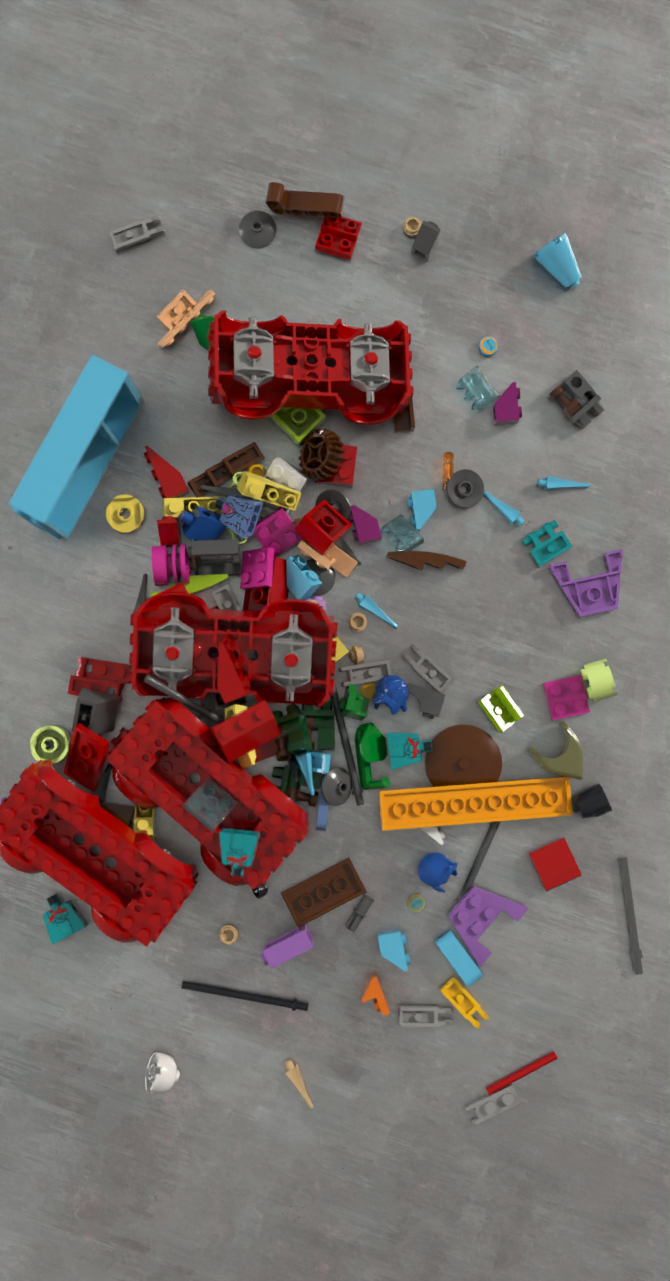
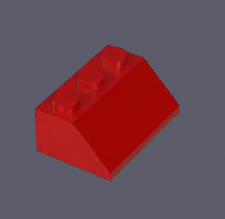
M277 557L273 559L272 587L245 590L243 611L261 612L271 602L287 599L289 589L287 587L285 559Z
M262 700L210 728L228 763L281 735L275 717L266 700Z

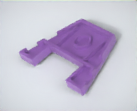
M623 549L604 553L608 573L571 580L567 561L549 565L551 572L579 617L618 609Z
M472 885L450 911L448 917L474 960L481 967L492 954L477 941L502 910L518 922L529 908L524 904H519Z

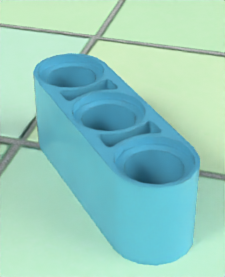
M451 930L435 941L468 988L484 976Z

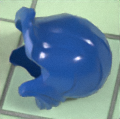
M395 675L382 677L376 683L375 693L372 697L374 709H378L380 704H385L391 709L392 715L397 714L399 709L405 712L409 696L408 687L402 678Z
M429 853L419 862L418 875L423 883L438 892L444 893L445 890L440 885L446 884L450 875H457L455 868L458 867V864L453 863L442 853Z

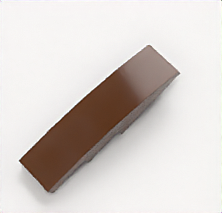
M253 442L227 456L220 463L205 470L203 474L188 481V485L196 497H203L210 493V491L200 489L201 485L220 487L232 480L235 473L248 470L265 457L256 442Z
M426 551L388 552L386 556L388 559L422 571L424 564L441 571L445 564L463 570L467 562L449 555Z

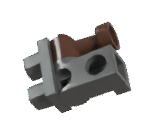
M578 370L574 371L549 394L552 399L557 398L564 407V415L571 424L576 423L582 429L591 422L585 414L588 410L595 417L605 410L599 402L602 398L596 394ZM564 390H568L573 396L571 400L563 393Z

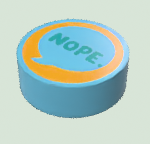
M492 336L482 338L479 343V351L484 356H492L498 349V342Z

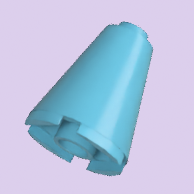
M566 233L558 236L546 244L543 249L533 254L565 288L569 286L571 289L580 283L581 274Z

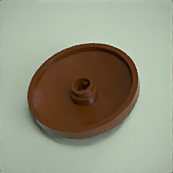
M455 725L444 729L431 741L432 752H426L425 770L433 787L498 782L502 770L500 749L495 740L484 730L471 725Z

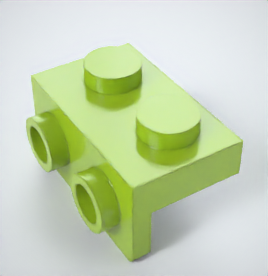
M502 685L478 701V704L499 733H502L524 717L520 707L514 703L509 692Z

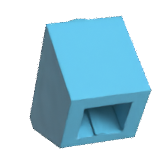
M434 489L414 491L407 498L408 508L413 511V516H410L411 527H415V532H419L437 508Z
M300 555L291 556L286 559L288 589L299 600L310 598L322 584L318 575L310 569L306 560Z
M400 929L377 933L381 956L403 971H407V965L411 963L409 953L404 952L403 946L407 945L405 933L401 934Z

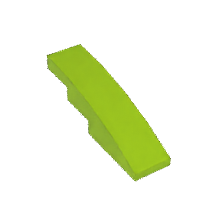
M228 574L189 575V583L184 585L189 594L195 595L229 580ZM170 584V588L176 586V584ZM151 592V597L161 592Z

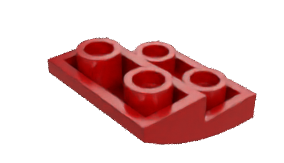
M345 217L324 218L315 244V250L351 260L362 222Z
M565 838L529 853L546 892L582 876Z

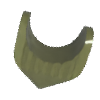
M564 721L559 725L565 734V746L559 755L546 758L540 755L533 747L528 749L532 757L544 770L553 774L583 779L582 746L577 736Z

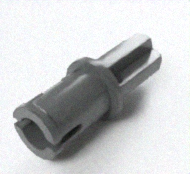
M363 894L357 907L353 908L354 912L346 924L348 930L355 932L362 919L367 917L366 913L374 902L373 898Z

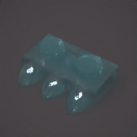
M475 366L458 381L457 389L463 390L468 388L464 400L476 398L472 404V410L474 411L486 408L500 397L479 366Z
M402 514L386 523L381 529V534H391L388 542H398L395 548L396 551L407 550L410 552L424 543V538Z

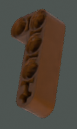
M277 182L269 183L266 197L267 206L276 214L341 218L345 197L341 194L290 191L283 184Z

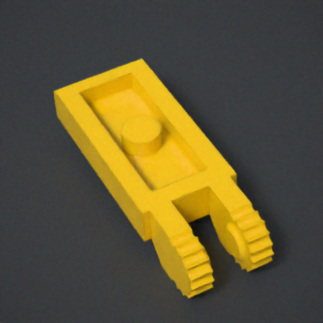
M454 976L440 988L445 997L477 1029L480 1027V1024L472 1016L476 1010L486 1021L489 1019V1016L483 1011L480 1004Z

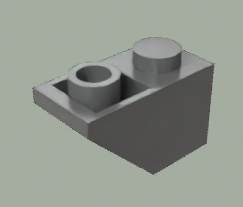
M431 221L422 222L412 245V254L426 261L429 260L440 235L441 229L438 228L437 224Z

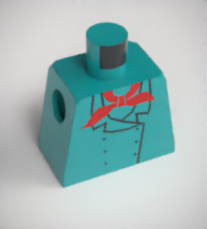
M387 733L391 770L422 761L421 753L432 752L431 740L420 741L418 733Z
M225 828L220 831L222 863L224 865H232V876L242 877L244 866L251 867L253 864L260 832Z
M57 894L46 899L51 910L45 912L43 918L52 945L89 925L71 900L61 903Z

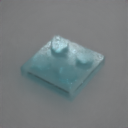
M208 777L186 801L183 807L213 832L238 802Z

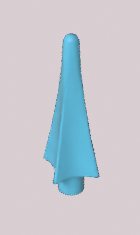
M552 476L538 479L537 482L538 486L544 487V491L564 488H588L590 486L588 483L573 482Z
M484 490L483 495L512 525L515 522L522 526L525 520L520 517V511L501 502Z
M360 592L357 593L354 598L360 602L358 606L378 616L395 629L398 628V625L368 595L363 596Z
M310 752L299 757L296 756L305 777L309 793L313 796L314 787Z

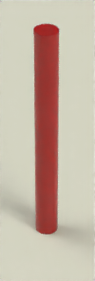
M552 1052L490 1085L486 1090L491 1095L558 1058L555 1052Z

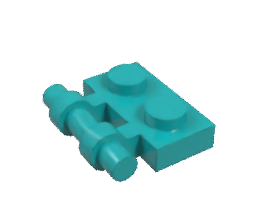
M555 520L543 524L541 529L536 532H530L528 537L522 540L525 546L531 543L534 544L535 548L529 552L539 567L573 547L563 531L555 534L553 529L558 527ZM547 534L549 539L541 543L539 538Z

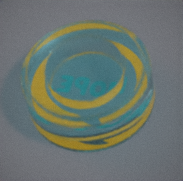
M413 893L407 898V907L413 913H420L426 907V900L422 894Z

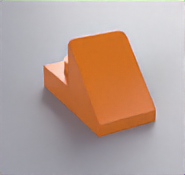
M375 973L372 974L361 998V1003L376 998L377 1000L374 1001L377 1012L381 1011L382 1015L385 1016L390 1014V1010Z

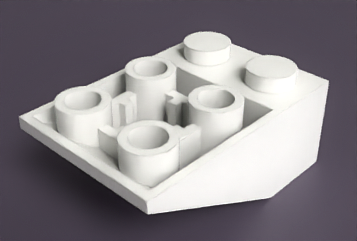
M280 457L273 460L264 478L301 493L310 480L301 470ZM264 502L259 516L265 518L280 508V506ZM284 508V510L288 514L290 512V509Z

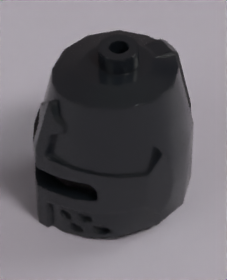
M599 783L585 788L574 796L575 805L572 806L574 813L578 812L582 819L599 817L612 811L604 790Z

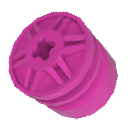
M186 544L180 545V553H178L177 546L173 545L171 554H168L166 545L152 546V570L155 586L169 585L171 576H173L176 585L180 582V576H182L183 584L189 583L191 568Z

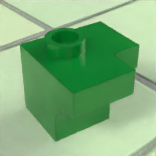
M349 684L345 688L344 698H341L338 709H341L340 715L362 721L367 715L370 699L361 696L357 691L356 685Z

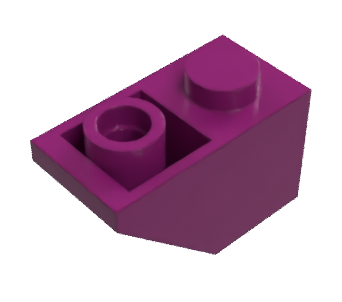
M512 382L493 406L494 426L517 424L519 418H522L521 406L518 407L520 388L516 387V382Z
M350 506L349 521L350 523L354 522L355 530H352L354 541H358L359 545L381 540L382 536L378 520L357 506Z

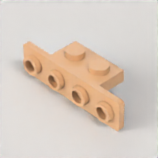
M181 290L156 316L169 330L157 345L161 348L170 346L174 341L173 337L177 333H182L187 328L186 324L191 319L194 320L199 316V310L203 306H208L213 301L212 297L215 293L212 290H208L195 302L185 290Z
M299 517L294 520L296 526L301 521ZM305 539L299 541L300 543L297 546L301 549L300 552L306 557L311 556L315 559V563L323 569L333 567L345 577H348L358 564L355 559L336 545L323 556Z

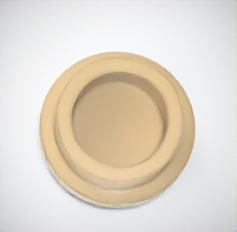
M416 217L407 218L403 224V230L409 236H417L422 223Z
M359 612L353 613L348 620L349 627L356 632L364 630L367 626L366 616Z
M356 645L352 646V649L349 650L350 661H353L355 665L364 661L363 649Z
M225 925L219 931V939L223 944L231 945L238 938V931L232 925Z

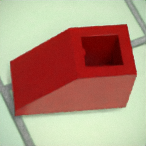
M163 516L162 520H157L161 546L166 545L169 548L176 545L180 547L182 540L179 521L173 519V516Z

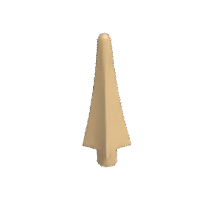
M291 1059L284 1063L287 1068L285 1069V1074L300 1092L309 1108L312 1109L313 1104L305 1088L298 1064L294 1065Z

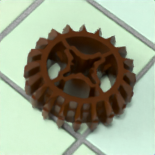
M325 428L315 429L314 432H310L309 437L305 438V443H301L303 447L299 451L301 456L298 459L301 461L299 466L302 468V472L309 478L317 481L333 477V473L338 472V466H342L340 464L341 459H344L342 453L345 450L342 448L344 443L340 441L341 437L334 431Z

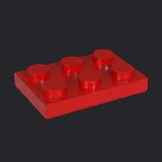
M81 724L76 725L63 773L94 792L99 786L110 742Z

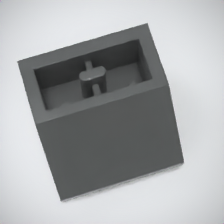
M82 688L76 702L72 732L78 724L85 726L96 734L114 731L120 696Z

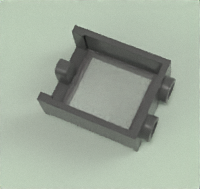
M238 537L233 540L194 541L192 539L191 547H188V558H190V568L194 569L195 575H241Z

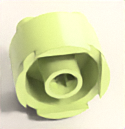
M606 658L583 665L584 669L580 670L583 681H588L589 688L586 689L589 699H594L595 702L618 695L617 691L613 692L612 690L616 686L610 667L604 665L607 662Z
M55 725L37 729L30 739L32 756L38 762L50 759L53 762L52 764H57L67 759L72 739L70 734L64 728ZM54 741L53 745L55 747L49 749L50 744L48 742Z

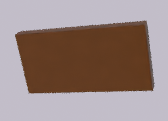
M348 857L282 891L281 895L299 928L367 891Z

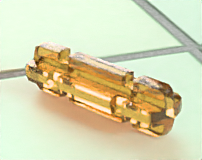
M445 452L443 454V461H445L443 464V479H445L443 488L446 490L448 480L454 474V463H452L454 453Z

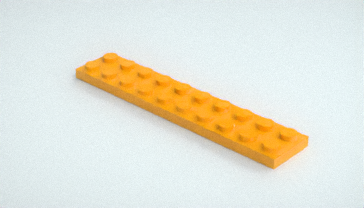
M569 777L379 791L382 831L573 815Z

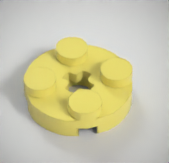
M123 494L116 496L106 508L107 522L114 530L120 533L134 532L142 526L145 518L143 505L131 495ZM124 509L131 513L127 519L120 516Z

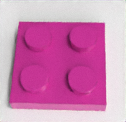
M283 507L278 508L257 522L253 533L264 548H274V557L304 539L294 530L297 526Z
M267 547L242 551L240 589L249 590L272 587L274 548Z
M582 675L543 683L551 720L590 712Z

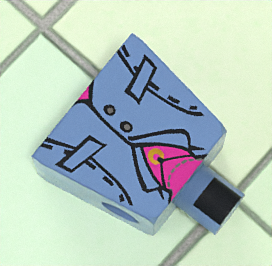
M234 494L229 495L226 500L221 497L218 498L215 507L222 511L220 522L240 537L245 538L253 536L264 502Z

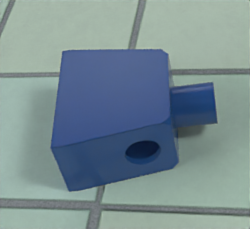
M199 506L191 514L182 510L178 516V520L183 522V533L190 541L192 539L194 541L217 540L227 528V526L220 522L221 514Z

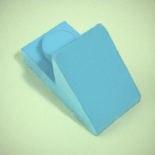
M313 750L311 752L312 771L329 773L331 754ZM296 758L297 768H301Z

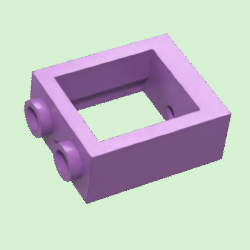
M306 924L265 944L261 955L265 965L269 964L272 969L314 948V940Z

